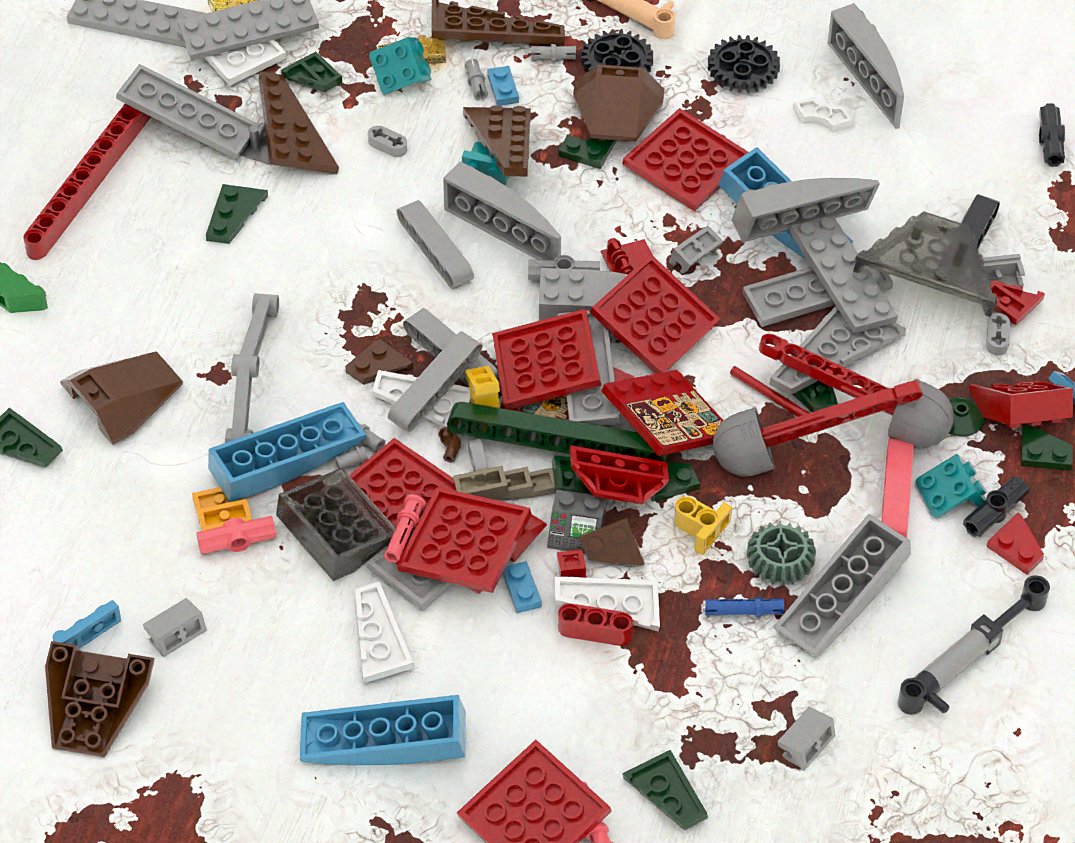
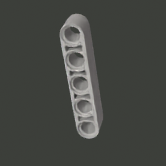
M420 200L397 209L396 212L401 225L450 288L457 287L474 279V273L469 262Z
M422 308L403 321V327L407 334L435 358L456 335V333L425 308ZM481 354L468 368L472 369L489 365L496 379L500 380L498 370ZM464 372L459 379L469 386Z
M463 331L456 334L391 407L388 419L406 432L414 430L462 376L465 370L477 359L483 345Z

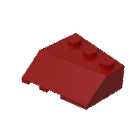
M1046 381L1016 382L1014 387L1013 385L1000 383L991 384V388L982 387L978 384L969 385V391L982 417L1005 423L1008 428H1020L1022 423L1033 426L1042 425V421L1062 423L1065 418H1073V388Z

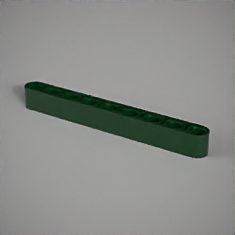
M455 403L447 421V428L452 433L560 453L570 454V447L576 446L665 462L667 454L658 456L638 432L474 403Z

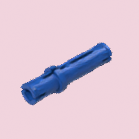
M784 598L705 599V615H755V617H761V615H784Z

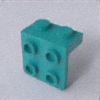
M406 37L370 52L369 57L383 94L392 93L414 83H425L432 80L430 76L431 68L423 56V45L417 38Z
M475 142L471 152L464 150L462 154V162L464 164L474 167L487 176L493 177L503 185H507L510 176L502 174L496 165V159L494 157L491 158L489 149H485L481 142Z
M955 454L916 479V484L934 518L941 517L969 499L977 507L986 500L984 494L987 493L986 489L979 480L976 481L974 475L977 472L970 461L965 462L958 454Z

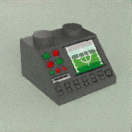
M556 490L547 548L564 551L582 549V552L585 554L579 535L604 526L606 498L594 497L591 494Z

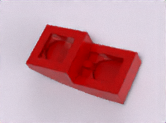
M582 549L557 552L560 577L587 578Z

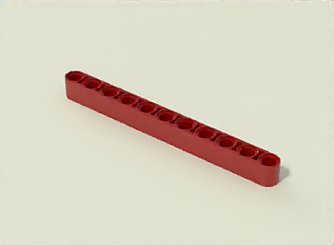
M127 104L121 107L24 233L23 239L26 254L30 259L40 260L48 254L150 120L151 116Z

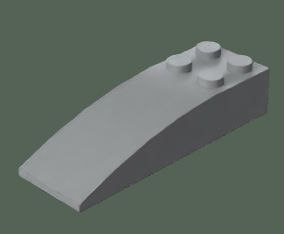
M855 3L831 11L827 44L895 129L900 128L904 92L895 61L887 45L879 35L875 25L869 22L864 12Z
M461 161L443 177L445 211L537 260H554L557 256L561 255V235L548 220L526 200L493 177L487 176Z
M816 178L777 185L770 184L762 189H751L741 194L731 220L742 243L789 231L791 225L830 215L838 218L868 210L880 183L878 180L860 178Z
M541 268L539 321L558 316V313L574 312L582 309L591 310L598 301L628 274L589 269Z
M868 514L774 625V629L816 657L864 611L911 555L910 540Z

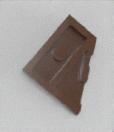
M378 338L345 366L347 374L365 385L375 381L378 370L394 372L405 368L407 372L413 369V362Z
M627 517L579 535L588 561L639 566L645 564Z

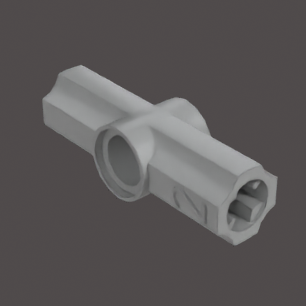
M560 255L554 260L529 259L528 280H540L541 268L600 271V261H574L569 255Z

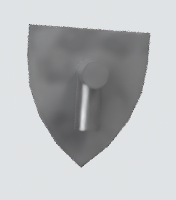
M260 123L258 127L251 126L249 128L250 142L240 156L270 165L265 123Z

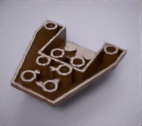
M597 65L575 81L573 99L590 138L620 140L623 142L637 141L663 106L664 88L644 68Z
M157 351L82 369L60 381L61 385L73 399L80 396L97 416L99 430L112 445L133 434L183 385L182 379Z
M51 641L45 664L52 748L105 758L147 689L155 659L134 654H128L127 658L84 652L77 645Z

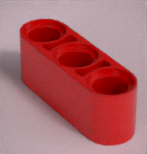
M567 603L558 610V631L562 636L624 646L632 640L633 619L631 615L622 611Z

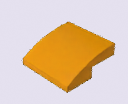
M220 487L192 493L202 531L222 527L227 520L232 518H241L244 522L252 520L246 498L229 502Z

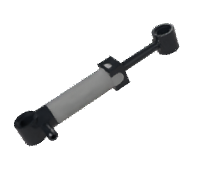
M1038 575L1028 577L1024 582L1021 599L996 620L992 621L983 614L971 624V629L968 633L915 677L904 680L901 683L897 702L900 710L910 715L921 712L924 703L928 701L940 712L946 713L950 706L936 693L984 653L989 655L1001 643L1002 628L1025 608L1030 611L1042 610L1046 606L1050 590L1049 582L1044 577Z

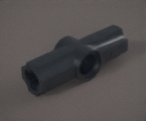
M1047 103L1045 106L1040 107L1039 144L1043 145L1044 162L1050 167H1057L1059 164L1064 163L1065 126L1061 125L1060 108L1055 106L1054 103Z
M1019 476L1011 477L998 490L989 492L986 500L964 519L963 525L967 532L973 537H980L995 523L1004 521L1006 513L1029 493V488L1025 481Z

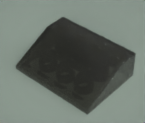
M343 468L280 493L278 496L276 516L332 581L355 572L388 546L396 529Z

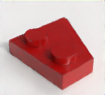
M993 280L979 293L978 300L995 312L1006 315L1011 323L1017 325L1044 299L1045 293L1038 291L1037 294L1024 292L1023 287L1007 285L1006 283Z
M1020 513L1015 514L987 542L989 549L1026 575L1043 561L1044 553Z

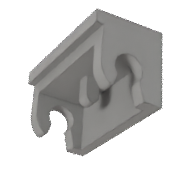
M707 225L675 247L669 263L673 267L680 263L682 266L680 273L684 274L691 265L710 252H716L724 241Z
M1020 254L973 259L970 275L977 294L984 290L993 280L1006 283L1007 285L1024 286L1021 276H1025Z
M187 598L143 624L145 631L151 636L148 638L150 643L163 657L207 631L202 612Z
M809 706L778 740V746L786 750L782 757L805 771L836 736L834 720L832 717Z

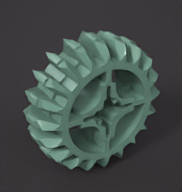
M781 521L774 526L769 522L767 528L760 526L758 532L752 534L751 539L748 541L746 557L749 560V568H753L755 575L761 574L762 581L771 579L772 585L775 581H780L782 586L785 584V581H789L793 585L796 579L802 581L804 576L809 575L811 572V568L815 564L816 549L813 539L809 538L808 531L801 532L800 526L793 528L791 522L786 526L782 525Z

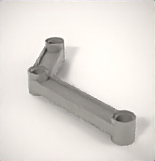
M254 293L253 316L240 354H233L231 374L232 376H237L233 424L232 428H227L225 443L253 433V430H248L252 378H257L259 374L260 359L258 355L271 316L278 315L279 295Z

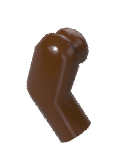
M443 427L438 432L441 442L446 447L443 459L452 463L459 452L461 441L455 433H452L447 427Z

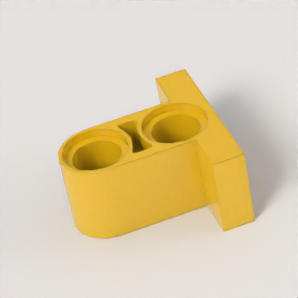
M489 365L465 370L471 403L500 408L498 392H500L499 382Z
M681 497L675 503L674 523L681 530L696 537L695 551L704 555L730 524L732 506L723 502L715 511L694 498Z

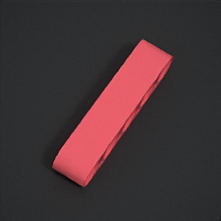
M889 437L881 522L907 538L914 445Z

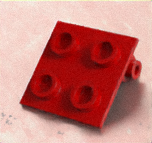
M611 238L607 242V249L600 251L610 272L629 274L650 254L653 255L645 239L621 245L619 240Z

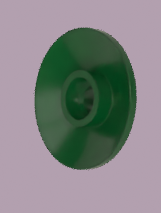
M966 397L948 398L954 414L953 424L948 434L965 437L980 431L984 425L985 418L982 417L975 401Z

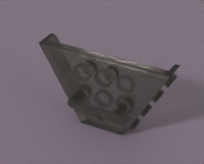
M923 211L918 216L910 217L902 227L894 228L886 238L878 239L872 248L867 251H861L855 258L856 263L853 272L859 273L866 267L897 276L981 304L985 316L991 317L994 307L997 306L996 294L992 293L990 287V276L983 267V256L979 254L977 249L976 236L972 235L968 225Z

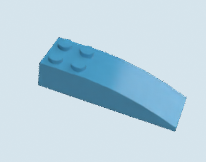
M756 147L724 169L718 185L738 204L741 194L747 190H758L770 184L777 185L792 181ZM790 230L772 235L783 245L806 259L792 237Z
M341 402L209 448L208 469L229 502H233L279 486L325 464L364 440L366 433L345 403Z
M459 695L303 712L301 716V762L334 765H396L466 758V711Z

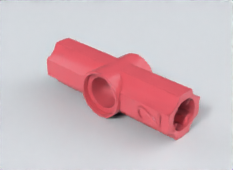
M272 516L245 522L241 518H232L227 520L222 527L196 532L201 554L223 549L240 552L247 549L250 543L277 538Z

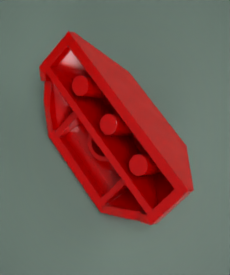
M571 446L569 449L571 468L594 497L643 505L669 482L667 462Z

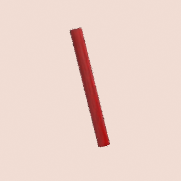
M733 366L730 370L732 376L797 417L809 414L808 411L740 368Z

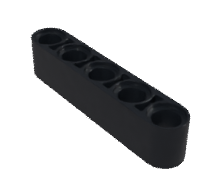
M980 194L975 196L939 262L936 276L957 284L961 282L997 215L1000 201Z

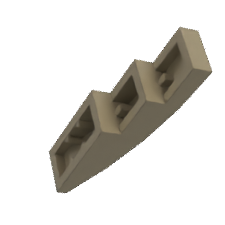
M497 466L453 476L456 491L493 500L530 498L556 493L552 468L529 472L528 466L504 471L503 466Z

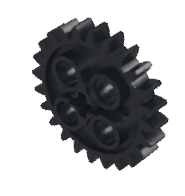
M611 29V34L602 31V36L595 34L594 39L589 38L588 44H584V50L581 51V65L584 66V72H589L597 65L637 67L651 72V66H653L651 44H646V39L640 40V34L631 36L632 31H629L627 34H623V29H620L619 33H615L614 29Z
M738 35L737 39L734 40L730 36L729 42L722 39L721 45L715 44L714 49L710 50V55H708V71H710V77H715V83L721 82L722 88L728 85L729 91L737 88L738 93H741L742 89H746V92L750 93V89L753 88L756 92H759V86L766 89L767 83L773 84V80L778 78L780 57H777L778 51H773V45L766 46V40L758 42V37L750 40L749 35L745 39Z

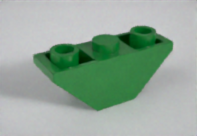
M0 262V306L10 313L41 311L48 308L46 292L42 287L34 285L24 275L16 273L9 265Z

